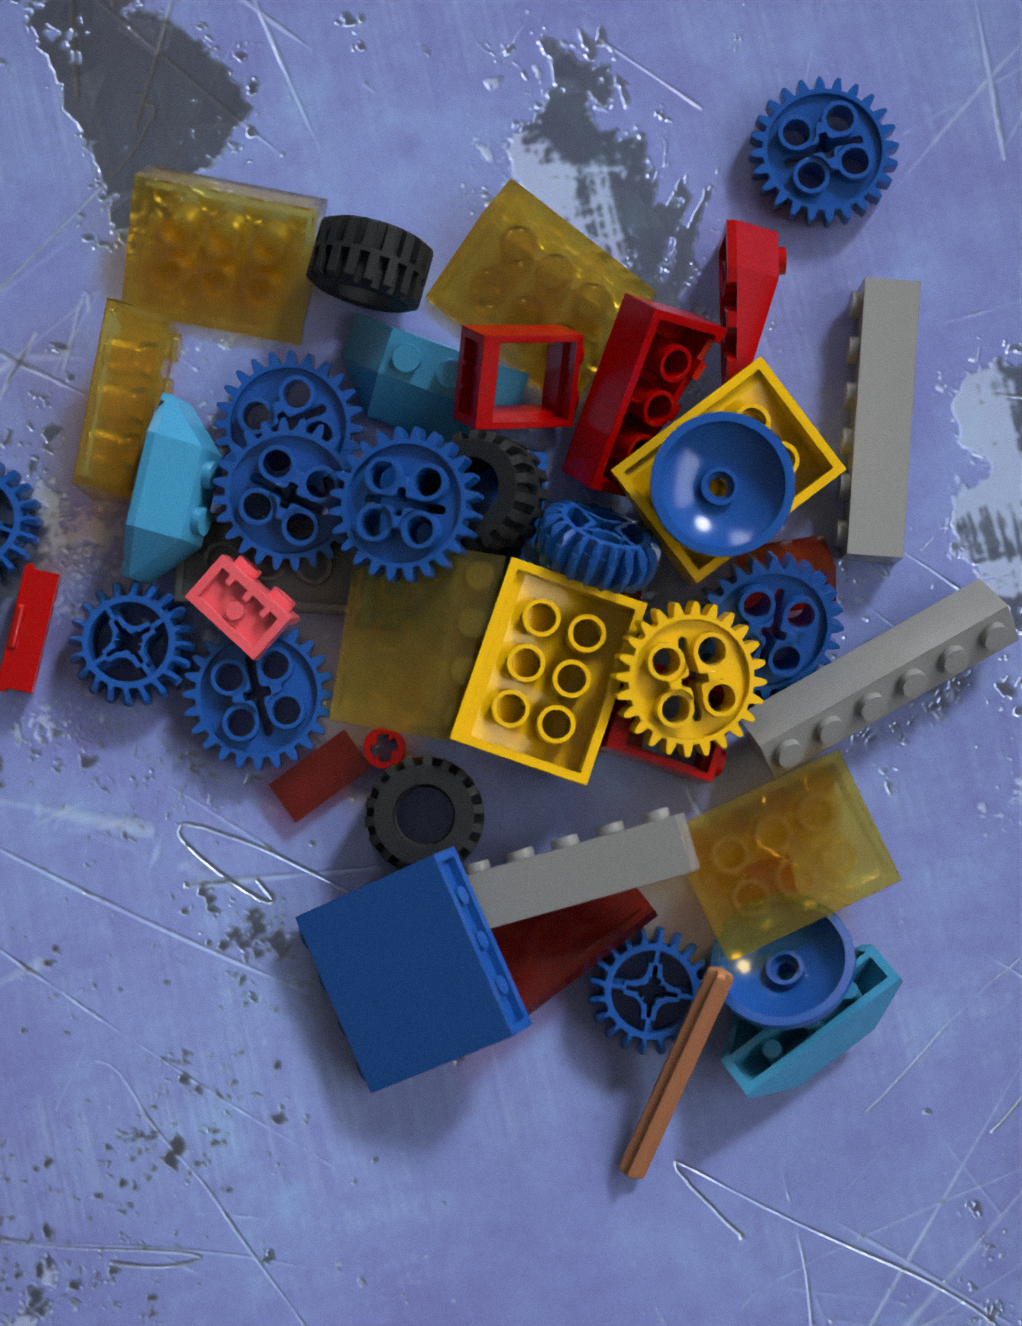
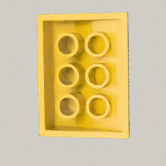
M761 356L610 470L646 527L661 542L660 548L689 586L699 583L731 557L706 556L684 547L669 535L654 511L650 496L652 464L665 439L681 424L702 414L724 411L749 416L767 426L781 440L793 465L795 495L790 512L846 470L845 466ZM712 480L710 482V492L718 497L723 496L725 493L724 483L720 480Z
M511 557L449 739L580 786H587L616 698L612 697V693L620 688L622 682L610 677L612 672L624 670L625 665L615 659L614 654H628L630 647L625 644L622 637L623 635L637 637L638 630L634 622L636 620L642 621L647 603L621 594H615L610 590L604 589V591L600 592L597 588L589 585L584 587L581 582L568 580L566 575Z

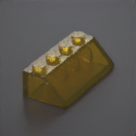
M107 298L72 484L90 499L130 505L148 427L155 411L159 408L162 393L172 395L174 393V380L170 379L169 375L172 361H179L183 338L182 334H177L178 329L171 318L113 298Z

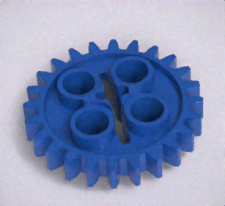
M817 77L812 90L808 89L803 80H799L795 96L784 87L779 95L781 105L773 100H769L765 107L768 116L758 115L755 126L761 132H753L749 144L758 149L750 151L748 162L761 165L753 171L751 178L754 181L766 180L760 191V196L765 197L773 193L777 196L772 207L774 211L780 209L785 204L790 207L788 213L789 221H792L801 212L805 214L806 227H810L815 216H821L824 227L829 228L834 215H837L840 221L846 225L851 218V209L860 217H863L868 210L866 201L877 205L882 198L878 188L888 190L892 179L885 173L894 172L898 166V161L887 156L896 153L899 143L887 141L886 139L893 134L896 128L895 124L881 125L880 122L884 118L887 109L881 108L872 111L870 106L875 96L870 94L863 100L858 99L859 85L856 83L846 93L842 91L841 78H836L831 89H825L822 77ZM830 117L841 118L846 122L848 129L841 132L834 131L827 124V119ZM787 131L798 132L803 136L805 143L799 146L790 145L785 141L783 134ZM859 138L862 141L861 144H847L849 140ZM820 146L823 152H833L830 158L826 159L823 153L814 154L816 148ZM846 159L856 160L862 166L863 172L855 175L848 173L843 168L842 161ZM785 161H799L797 165L787 167L784 163ZM803 173L813 174L819 180L820 186L813 189L806 188L801 185L798 176Z
M293 350L288 351L285 363H281L277 354L270 352L268 358L269 366L264 367L258 360L252 359L251 363L254 374L249 376L237 370L236 375L242 383L239 388L230 385L224 386L226 392L232 396L231 402H217L216 404L219 409L227 413L226 419L213 422V426L226 430V436L215 441V444L220 447H229L234 442L245 448L247 443L243 432L247 429L258 438L262 436L261 429L253 430L248 422L249 413L256 406H266L269 411L268 424L274 432L278 431L281 417L288 416L297 421L306 417L317 407L325 405V413L306 420V432L311 433L317 425L328 424L332 431V437L337 434L340 436L339 443L335 448L338 453L349 449L355 452L362 451L360 445L352 441L353 435L366 432L365 427L353 423V418L363 414L364 409L358 406H349V402L358 394L355 389L341 391L340 388L345 383L347 377L340 373L331 379L328 378L332 369V364L328 361L322 363L317 370L314 369L315 356L310 353L305 356L302 364H298L297 355ZM300 383L307 384L310 389L308 402L302 407H292L288 399L291 388ZM231 451L223 457V459L233 461L236 458ZM272 451L267 453L265 464L268 471L275 475H284L290 471L291 462L284 470L275 471L270 464ZM347 461V462H346L347 467H352V466L348 463V461ZM315 471L308 477V487L311 490V487L315 486L319 492L327 494L328 488L325 480L329 477L332 480L334 479L326 471ZM253 473L251 475V480L259 485L265 484L266 487L276 491L281 489L283 501L291 503L294 491L297 490L298 485L290 482L286 488H282L259 474Z
M281 417L278 431L274 432L267 421L261 422L262 436L258 438L247 429L243 432L247 443L245 448L234 442L229 445L231 452L236 456L235 460L221 458L218 462L223 469L228 471V475L213 479L214 484L225 488V493L213 497L212 503L226 505L227 510L222 512L216 520L217 522L231 521L233 527L225 536L227 540L239 535L244 539L238 550L240 554L246 552L251 547L257 549L255 556L256 564H259L266 555L273 556L272 564L274 570H278L283 558L290 560L293 571H298L300 558L306 557L311 566L316 567L318 564L317 552L322 551L327 557L332 559L335 553L331 543L336 541L339 544H343L348 539L347 536H338L333 534L332 531L343 521L341 518L330 515L329 510L341 506V500L330 495V493L322 496L316 495L308 487L309 475L315 471L322 470L328 472L334 479V489H343L345 482L340 480L335 474L337 471L350 473L352 467H347L346 456L347 454L352 455L353 450L349 449L338 453L335 448L339 443L340 436L337 434L326 442L322 439L324 425L322 424L311 434L306 432L305 418L300 419L295 430H290L286 417ZM272 450H282L287 453L291 459L290 471L284 475H275L268 471L265 464L267 453ZM253 473L259 474L282 488H286L290 482L298 485L296 493L299 496L327 507L328 513L325 515L320 514L297 500H293L289 506L281 503L283 495L280 492L253 482L251 475ZM258 492L268 497L271 503V510L268 515L255 517L247 511L245 501L246 497L251 493ZM297 513L308 515L314 523L312 534L302 538L293 535L288 528V519L292 515Z
M399 426L395 427L393 440L385 433L378 431L376 434L378 446L373 447L362 440L360 447L364 455L360 459L349 454L346 456L348 463L352 466L350 473L337 471L335 474L345 484L343 489L330 490V495L341 500V506L330 509L329 514L341 518L343 521L332 530L333 534L349 537L342 544L341 550L349 554L357 552L353 561L356 566L363 568L370 563V575L379 578L386 570L387 580L398 583L403 572L406 581L417 583L419 570H421L426 577L434 579L436 578V563L449 570L453 568L449 557L452 551L466 556L467 552L460 543L463 537L468 539L477 538V534L469 529L468 525L469 521L483 520L481 514L472 510V504L483 501L484 496L478 492L470 491V487L480 481V477L475 473H464L472 461L464 455L455 458L459 447L451 441L442 447L443 436L434 431L427 440L425 431L416 426L411 432L410 438L406 430ZM394 467L396 471L394 483L390 487L382 489L380 485L382 473L386 469ZM434 474H440V489L436 494L427 496L425 492L427 480ZM373 495L400 502H409L412 499L426 506H444L446 512L443 515L412 508H404L401 511L386 504H368L367 498ZM385 514L387 518L386 529L382 534L374 537L372 533L373 521L377 516ZM426 521H431L433 526L431 537L427 542L419 544L416 538L418 527Z
M768 550L763 563H759L754 555L749 553L747 555V567L741 569L732 560L729 562L731 576L726 578L716 572L713 575L719 584L716 590L706 587L702 588L701 591L709 600L708 603L717 605V618L725 611L732 612L735 616L731 628L738 624L747 625L749 627L745 635L747 640L759 642L760 645L750 655L751 658H758L760 655V659L765 660L766 663L761 668L754 670V676L767 680L766 685L754 687L753 693L756 690L758 696L763 701L770 697L771 690H776L778 693L787 688V686L801 680L806 675L808 676L815 672V667L818 663L825 666L831 663L830 659L825 655L827 649H840L841 645L831 636L833 633L844 630V626L840 621L833 618L843 612V608L837 601H831L838 593L830 584L824 585L827 578L820 570L812 572L813 566L805 559L796 565V559L786 552L779 563L775 554ZM778 589H782V591L777 594L776 598H774L776 591ZM762 592L761 598L756 605L744 607V602L750 594ZM805 603L803 611L798 616L788 618V612L795 604ZM699 604L700 612H702L706 604ZM710 637L704 639L698 649V653H703L700 656L703 663L710 660L715 652V645ZM785 646L790 647L787 656L781 660L773 661L776 651Z
M294 628L286 637L283 636L282 632L259 660H255L259 684L266 690H271V695L264 698V704L273 728L272 735L267 736L263 728L260 706L258 703L248 699V695L255 693L254 682L246 662L248 655L219 629L223 643L217 646L206 639L204 644L210 652L209 656L205 658L193 655L192 657L195 663L201 667L199 673L189 672L185 673L184 676L196 683L195 689L182 692L183 697L195 700L196 705L184 712L185 716L199 717L200 722L191 730L192 734L199 735L207 732L209 736L204 742L203 748L210 750L220 745L221 749L218 760L225 762L235 753L236 768L243 769L248 759L253 758L255 770L262 771L265 758H270L273 766L276 769L282 768V755L285 753L293 761H299L296 747L301 744L313 750L315 747L309 735L312 732L321 735L326 734V730L317 723L319 718H329L334 715L333 712L323 707V701L336 698V693L323 689V684L334 679V675L327 672L319 673L318 671L327 661L326 657L319 655L311 658L309 655L316 644L309 640L299 646L297 643L301 632ZM276 654L286 656L288 670L285 675L278 679L268 678L264 666L269 657ZM230 666L239 667L243 674L241 685L233 691L223 690L220 685L221 673ZM286 699H294L300 706L299 718L291 724H281L276 717L278 705ZM241 711H249L254 718V728L248 735L238 737L231 729L232 719Z

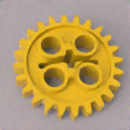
M688 600L683 613L679 603L669 602L667 617L660 609L653 608L650 610L653 624L649 625L644 621L636 620L634 623L640 635L637 638L623 635V641L630 647L628 654H614L615 659L625 664L624 670L615 671L610 674L611 678L623 682V687L612 693L613 698L627 701V704L619 710V716L623 718L635 716L629 731L639 734L647 729L643 743L653 747L661 739L660 751L669 755L673 752L676 745L679 755L684 757H690L693 745H695L698 753L705 756L709 755L710 741L717 747L727 748L725 733L728 732L737 737L743 736L738 725L739 720L743 719L754 722L755 718L747 708L749 704H763V700L753 694L754 687L766 685L767 680L754 676V670L761 668L766 663L765 660L751 658L750 655L760 644L754 640L743 641L742 639L747 634L749 627L738 624L731 628L735 614L725 611L717 618L718 608L714 604L707 603L702 612H700L698 601ZM680 637H683L685 640L683 652L678 646V639ZM710 637L714 642L715 652L710 660L703 663L698 655V649L701 642ZM665 648L670 655V662L663 672L657 673L653 668V657L658 650ZM688 670L695 672L696 678L689 681V687L683 686L682 679L688 677ZM720 684L724 691V698L718 707L712 709L708 703V694L714 686ZM675 695L679 701V710L673 718L666 720L662 713L663 703L668 697ZM694 704L699 709L700 714L697 720L693 719Z

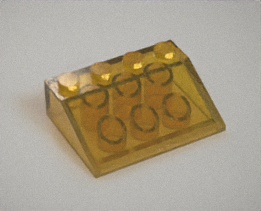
M147 165L134 174L121 311L301 345L314 285L306 277L321 220L326 217L328 199Z
M511 178L481 214L426 295V299L461 327L462 325L560 324L583 334L584 360L580 365L577 389L580 398L594 380L624 294L628 293L655 301L657 291ZM501 343L499 357L511 367L529 373L528 380L543 391L548 343Z
M466 550L467 554L463 556L452 551L449 554L453 565L451 570L436 563V578H428L419 570L417 583L406 581L403 572L398 583L387 580L386 570L378 578L369 574L370 563L363 568L354 564L329 720L453 741L449 738L501 589L506 556Z
M839 750L829 751L787 771L775 779H770L686 819L700 868L683 874L728 963L902 880Z

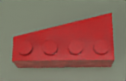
M625 293L561 470L590 489L626 496L610 470L658 435L663 425L669 420L673 422L682 407L677 403L691 379L698 381L707 366L703 359L714 342L721 343L729 329L698 314Z

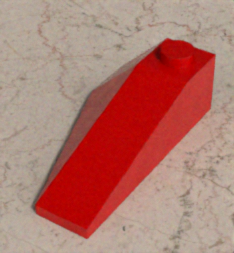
M726 220L718 244L720 326L729 329L720 343L721 386L754 361L779 275L786 274L787 266L786 248L778 247V232L739 220Z

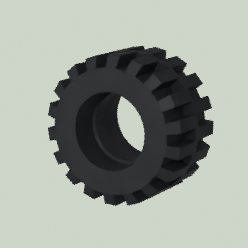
M356 215L327 216L321 220L306 277L323 292L353 305L389 313L416 311L421 302L434 254L433 250L420 238L392 224Z
M477 429L470 430L469 435L462 432L452 435L453 443L459 447L455 458L464 455L472 461L464 473H475L480 476L485 471L493 468L499 483L496 501L489 511L482 515L483 520L469 521L468 528L477 534V538L468 539L463 537L460 543L467 550L488 555L490 552L498 555L507 553V547L518 549L525 544L522 536L533 537L535 535L537 527L534 526L537 518H543L545 510L541 509L542 501H549L550 490L542 488V483L548 481L546 471L537 468L541 461L535 454L528 452V448L521 443L490 431L487 433ZM434 474L427 480L425 484L427 496L436 494L440 489V474ZM420 504L421 506L428 507V511H426L428 513L443 515L446 512L444 506ZM426 521L427 524L432 525L431 521Z
M433 756L409 757L387 768L385 773L379 779L377 778L372 785V792L369 797L367 796L365 804L367 810L366 817H364L365 827H367L370 836L368 838L372 846L380 853V856L386 862L395 866L396 869L405 868L453 846L462 862L478 844L482 835L485 816L481 794L469 775L452 762ZM418 788H433L442 792L450 801L453 809L452 826L448 833L437 842L431 844L416 843L407 838L401 831L397 820L398 807L402 799L409 792Z

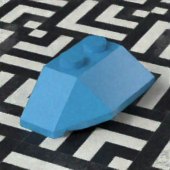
M356 312L342 353V359L367 416L399 426L411 432L415 426L420 427L425 431L427 438L434 431L443 436V441L447 443L453 442L452 435L459 432L469 435L470 430L474 429L453 418L459 348ZM499 363L494 405H519L530 374Z
M162 393L159 408L155 411L148 427L125 524L123 546L125 560L122 563L121 576L146 584H152L202 547L204 536L208 533L212 523L210 511L214 491L219 487L213 483V479L222 476V467L218 464L222 455L193 406L172 394Z
M873 944L854 947L856 969L848 993L832 1012L810 1025L789 1030H772L750 1024L733 1013L726 1046L722 1051L720 1061L749 1099L800 1087L876 1028L903 980ZM785 971L780 975L779 978L782 980H789L795 975V973L792 971Z

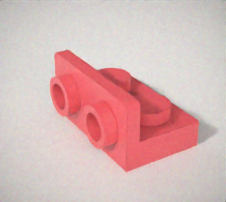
M222 554L185 597L252 660H259L289 625H295L301 619L292 610L296 603L280 588L274 586L270 590L258 579L262 572L245 556L240 554L236 559L234 556Z

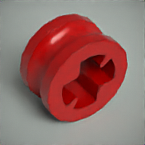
M379 727L372 730L366 736L363 743V753L366 760L372 766L379 769H387L391 765H396L403 760L406 753V744L403 737L396 730L389 727ZM382 735H389L388 741L391 742L395 739L398 744V749L391 752V760L386 762L380 761V755L374 758L371 747L378 745V737Z

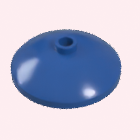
M734 412L706 413L681 424L660 446L650 473L651 501L664 529L684 547L711 557L742 555L768 542L785 523L795 495L793 465L781 440L761 422ZM712 480H720L724 483L725 493L723 496L718 497L710 492L709 485Z
M780 894L757 899L736 911L724 923L716 936L712 947L710 964L714 967H722L733 975L734 981L724 1004L735 1015L758 1027L772 1030H789L804 1027L822 1019L842 1002L854 979L856 955L849 930L833 910L808 897ZM785 971H792L795 973V975L789 980H782L779 978L780 975Z

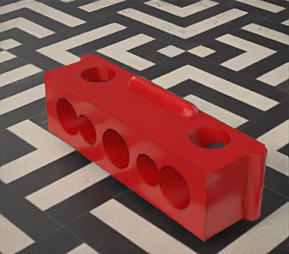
M32 563L27 564L23 570L0 668V691L4 693L11 689L34 694L61 576L59 574L38 570Z

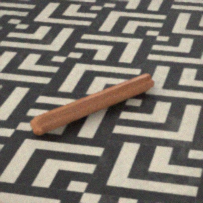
M710 966L707 968L620 1161V1171L631 1179H642L645 1177L734 981L733 975L722 967Z

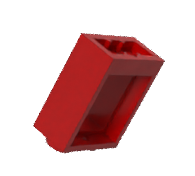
M560 324L462 325L453 418L474 430L573 427L575 410L579 404L577 389L580 365L584 360V335ZM501 343H548L541 404L494 405Z
M653 662V668L657 673H661L667 668ZM688 675V677L682 679V685L689 687V681L696 677ZM720 685L714 686L708 694V702L712 703V709L718 707L723 701L724 691ZM615 700L599 750L698 784L712 783L714 776L718 777L721 774L727 752L717 747L712 741H710L709 755L705 756L697 751L693 766L628 744L629 727L635 716L631 718L619 716V710L627 704V701Z

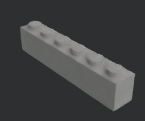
M865 277L858 291L851 292L849 319H856L855 337L849 336L847 340L846 364L853 365L852 382H845L842 402L843 410H850L849 428H842L839 446L840 455L847 456L846 473H841L838 476L836 490L837 501H844L843 519H836L833 534L834 547H841L840 560L896 564L903 558L921 281Z
M980 578L767 698L763 701V704H757L748 709L754 716L755 721L750 722L740 719L739 723L751 749L773 778H777L1018 641V634L1009 606Z
M666 807L641 814L642 824L625 829L621 820L596 827L597 837L580 842L576 833L550 841L552 850L535 855L533 846L505 854L506 864L491 868L489 859L463 867L491 929L699 869V862L684 812L670 816L669 809Z

